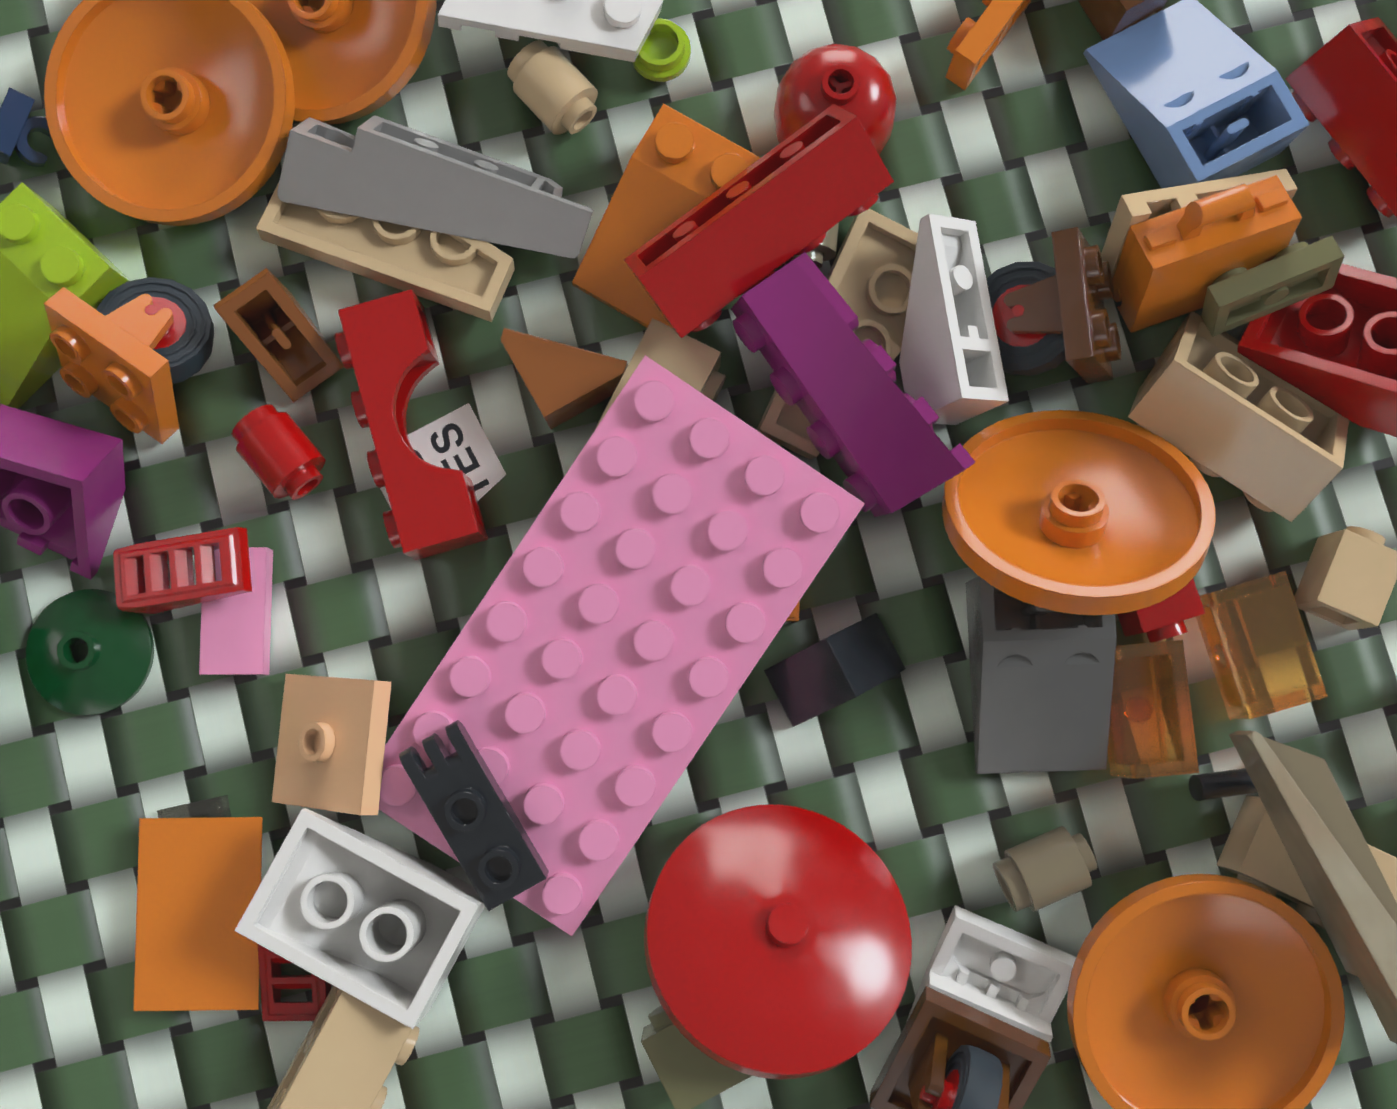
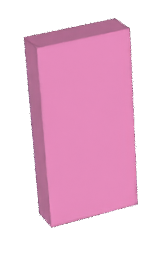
M249 547L252 592L202 603L200 675H269L273 574L272 549L267 547ZM219 549L214 550L216 581H221Z

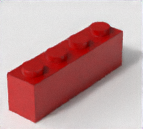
M833 104L626 257L624 261L667 322L680 338H683L691 331L698 332L712 325L720 317L722 308L774 274V270L791 257L801 255L804 252L808 253L815 249L825 239L826 232L844 218L856 216L868 210L878 200V193L892 184L894 180L858 117Z

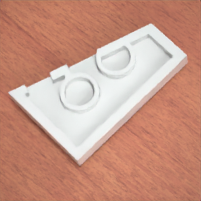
M445 0L437 15L438 27L461 31V27L464 25L495 31V37L519 41V36L557 42L560 49L635 62L661 12L663 0Z

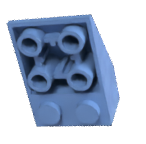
M1181 0L1085 49L1083 53L1161 188L1236 177L1280 154L1310 125L1277 69L1197 0Z

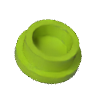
M658 18L635 62H632L637 72L646 79L656 82L669 81L681 75L687 68L691 57V46L686 32L674 22Z

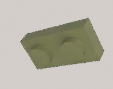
M1331 235L1310 245L1306 242L1292 244L1280 251L1271 261L1249 270L1244 267L1232 269L1219 276L1212 285L1207 287L1201 318L1211 336L1214 337L1331 289L1343 262L1344 254Z

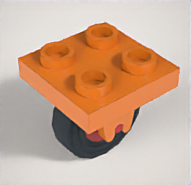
M148 277L127 281L110 291L97 307V310L64 287L44 302L52 331L49 335L50 340L57 349L62 367L59 372L62 379L74 392L84 398H90L93 395L110 407L114 417L125 428L137 434L144 431L161 444L179 429L173 384L185 381L202 369L211 356L214 340V324L208 307L191 288L174 280Z

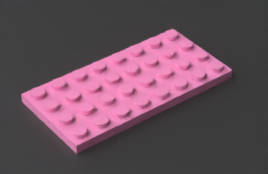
M645 355L386 743L379 810L458 861L400 761L399 753L412 746L418 751L427 768L432 766L433 764L424 750L422 740L436 733L443 741L450 755L453 754L456 750L447 736L445 727L459 720L464 725L549 870L545 880L513 898L570 936H573L865 503Z

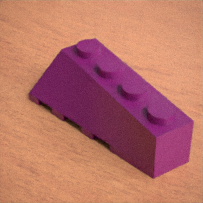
M806 252L743 294L732 306L731 310L736 316L732 323L738 337L751 352L755 353L759 350L774 371L770 374L773 387L788 405L793 406L797 404L811 424L806 428L811 442L826 459L834 457L847 476L843 481L845 490L865 503L861 509L862 511L867 512L870 510L874 517L892 514L975 463L961 443L949 451L936 435L932 425L938 421L939 416L922 396L915 400L910 395L902 393L895 384L896 363L881 345L878 346L870 339L860 341L853 332L859 326L858 316Z
M0 404V526L19 534L16 544L41 556L48 548L73 560L70 570L91 580L98 572L126 489L122 439Z

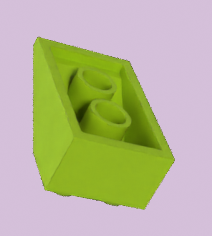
M23 182L0 203V404L19 409L61 368L57 349L50 340L49 335L52 331L44 302L64 287L97 310V307L110 291L130 281L55 207Z

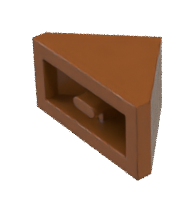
M267 268L213 305L217 313L293 403L344 367L292 293Z
M507 328L503 329L500 339L550 429L611 397L628 366L625 360Z

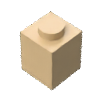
M1348 526L1346 529L1319 536L1291 605L1347 630L1378 627L1397 580V551L1384 546L1386 539L1382 535L1356 526Z

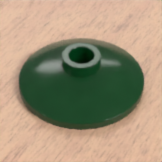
M99 589L74 591L53 601L41 612L34 622L26 645L27 670L36 690L54 707L78 715L102 714L115 710L127 703L145 684L154 659L153 635L145 616L142 613L119 610L116 604V593ZM83 639L87 643L89 651L87 657L78 663L73 658V648L77 641Z

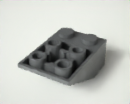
M979 576L966 582L976 774L1106 770L1117 638L1115 614L1076 615L1056 612L1013 598L991 586Z

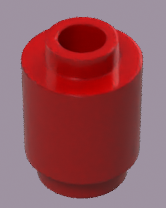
M272 404L262 405L245 415L233 428L231 435L238 443L236 452L274 498L279 499L290 496L293 500H297L310 493L321 483L323 475L320 471L324 467L326 459L287 412H278Z

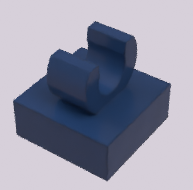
M10 87L0 108V163L7 165L15 147L17 155L23 162L33 167H43L48 157L41 152L34 151L29 146L27 135L32 132H42L51 137L47 119L43 116H33L27 119L35 99Z

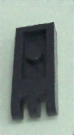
M457 720L445 727L447 736L456 750L453 754L450 755L441 738L434 733L422 740L424 750L431 760L432 766L427 768L418 751L412 746L399 753V758L487 910L490 911L545 880L549 870L464 725Z

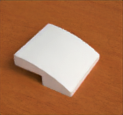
M955 905L928 964L908 1019L925 986L1041 1038L1050 1044L1053 1038L1051 1022L1068 991L1071 971L1076 956Z

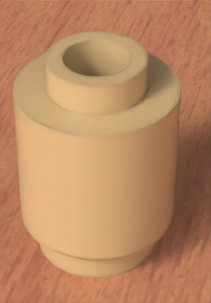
M541 40L533 41L526 45L510 63L507 75L513 82L514 93L553 134L560 135L567 131L570 134H576L591 122L597 111L594 103L597 99L598 91L557 47H548Z

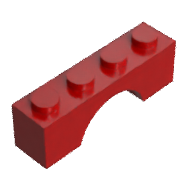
M410 289L339 309L338 313L343 331L335 333V342L344 367L346 369L354 368L359 390L351 392V401L361 428L369 427L375 450L367 452V460L376 486L378 488L386 487L392 510L383 512V519L393 548L402 547L405 555L419 560L488 540L472 480L462 470L438 467L419 458L408 437L406 413L410 397L418 383L439 365L424 306L413 290Z

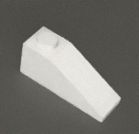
M927 214L920 219L899 364L904 392L915 400L922 396L939 416L938 421L934 424L957 425L1009 402L976 222Z

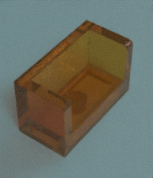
M1285 571L1199 595L1206 614L1196 616V620L1229 719H1254L1328 697Z
M1183 640L1116 646L1108 739L1111 776L1135 779L1199 773Z

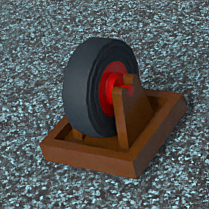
M1078 227L1051 232L1055 268L1041 262H1015L997 269L986 279L1004 372L1010 375L1035 376L1056 368L1066 359L1071 367L1088 384L1113 380L1111 361L1121 360V344L1116 322H1109L1108 313L1104 306V300L1114 298L1111 268L1108 261L1102 262L1099 246H1090Z
M925 986L870 1091V1107L874 1109H1022L1051 1058L1049 1042Z

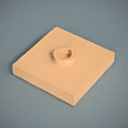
M296 674L285 675L272 802L354 815H378L391 682Z

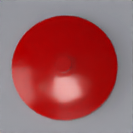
M777 804L748 806L717 816L697 828L675 849L658 876L649 900L645 918L644 950L648 973L658 1000L669 1019L691 1044L709 1058L738 1072L761 1078L796 1079L813 1076L845 1063L866 1048L883 1031L896 1012L906 989L912 959V938L910 922L900 890L883 861L867 843L844 825L827 816L795 806Z

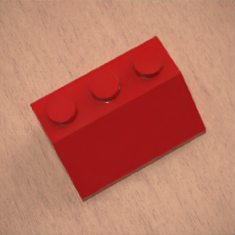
M1374 17L1346 26L1285 79L1294 89L1291 94L1306 119L1310 122L1318 119L1331 135L1332 139L1328 141V146L1335 158L1347 169L1352 170L1356 167L1371 185L1366 190L1370 201L1380 213L1390 218L1393 215L1397 217V39L1379 17Z

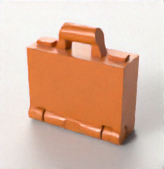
M1277 175L1249 185L1241 184L1190 202L1186 207L1129 227L1117 269L1112 279L1114 286L1113 300L1115 302L1122 301L1121 306L1117 308L1131 333L1203 308L1207 287L1212 285L1219 276L1235 268L1244 267L1249 270L1271 261L1280 251L1288 247L1302 216Z

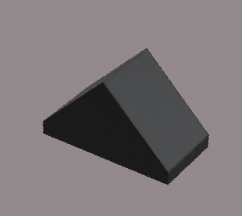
M877 613L769 667L764 672L792 727H795L858 697L906 668Z

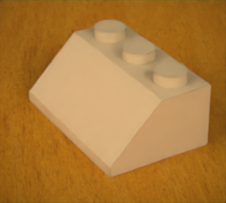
M1192 311L1184 319L1139 388L1128 417L1135 421L1138 426L1160 436L1188 455L1192 463L1206 475L1222 477L1242 490L1246 498L1257 508L1266 512L1274 511L1292 522L1343 469L1349 420L1239 354L1237 349L1240 341L1233 336L1223 332L1212 337L1201 316Z

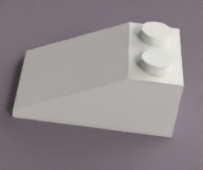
M304 808L301 809L235 931L398 1022L414 1029L431 1009L485 905L474 886L441 868Z

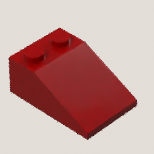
M1341 264L1333 288L1250 321L1238 344L1237 352L1353 423L1397 437V278Z

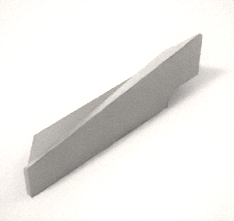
M376 115L357 128L356 136L310 117L292 128L289 133L277 190L278 198L287 203L568 258H576L579 255L593 213V209L588 206L562 198L563 187L550 178Z

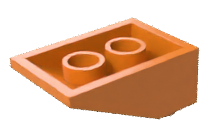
M663 103L627 164L572 281L573 286L648 328L652 318L671 327L624 259L761 157Z

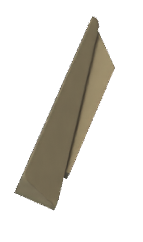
M1238 730L1229 734L1346 972L1359 977L1389 1040L1397 1044V902L1325 759L1263 737L1256 731Z

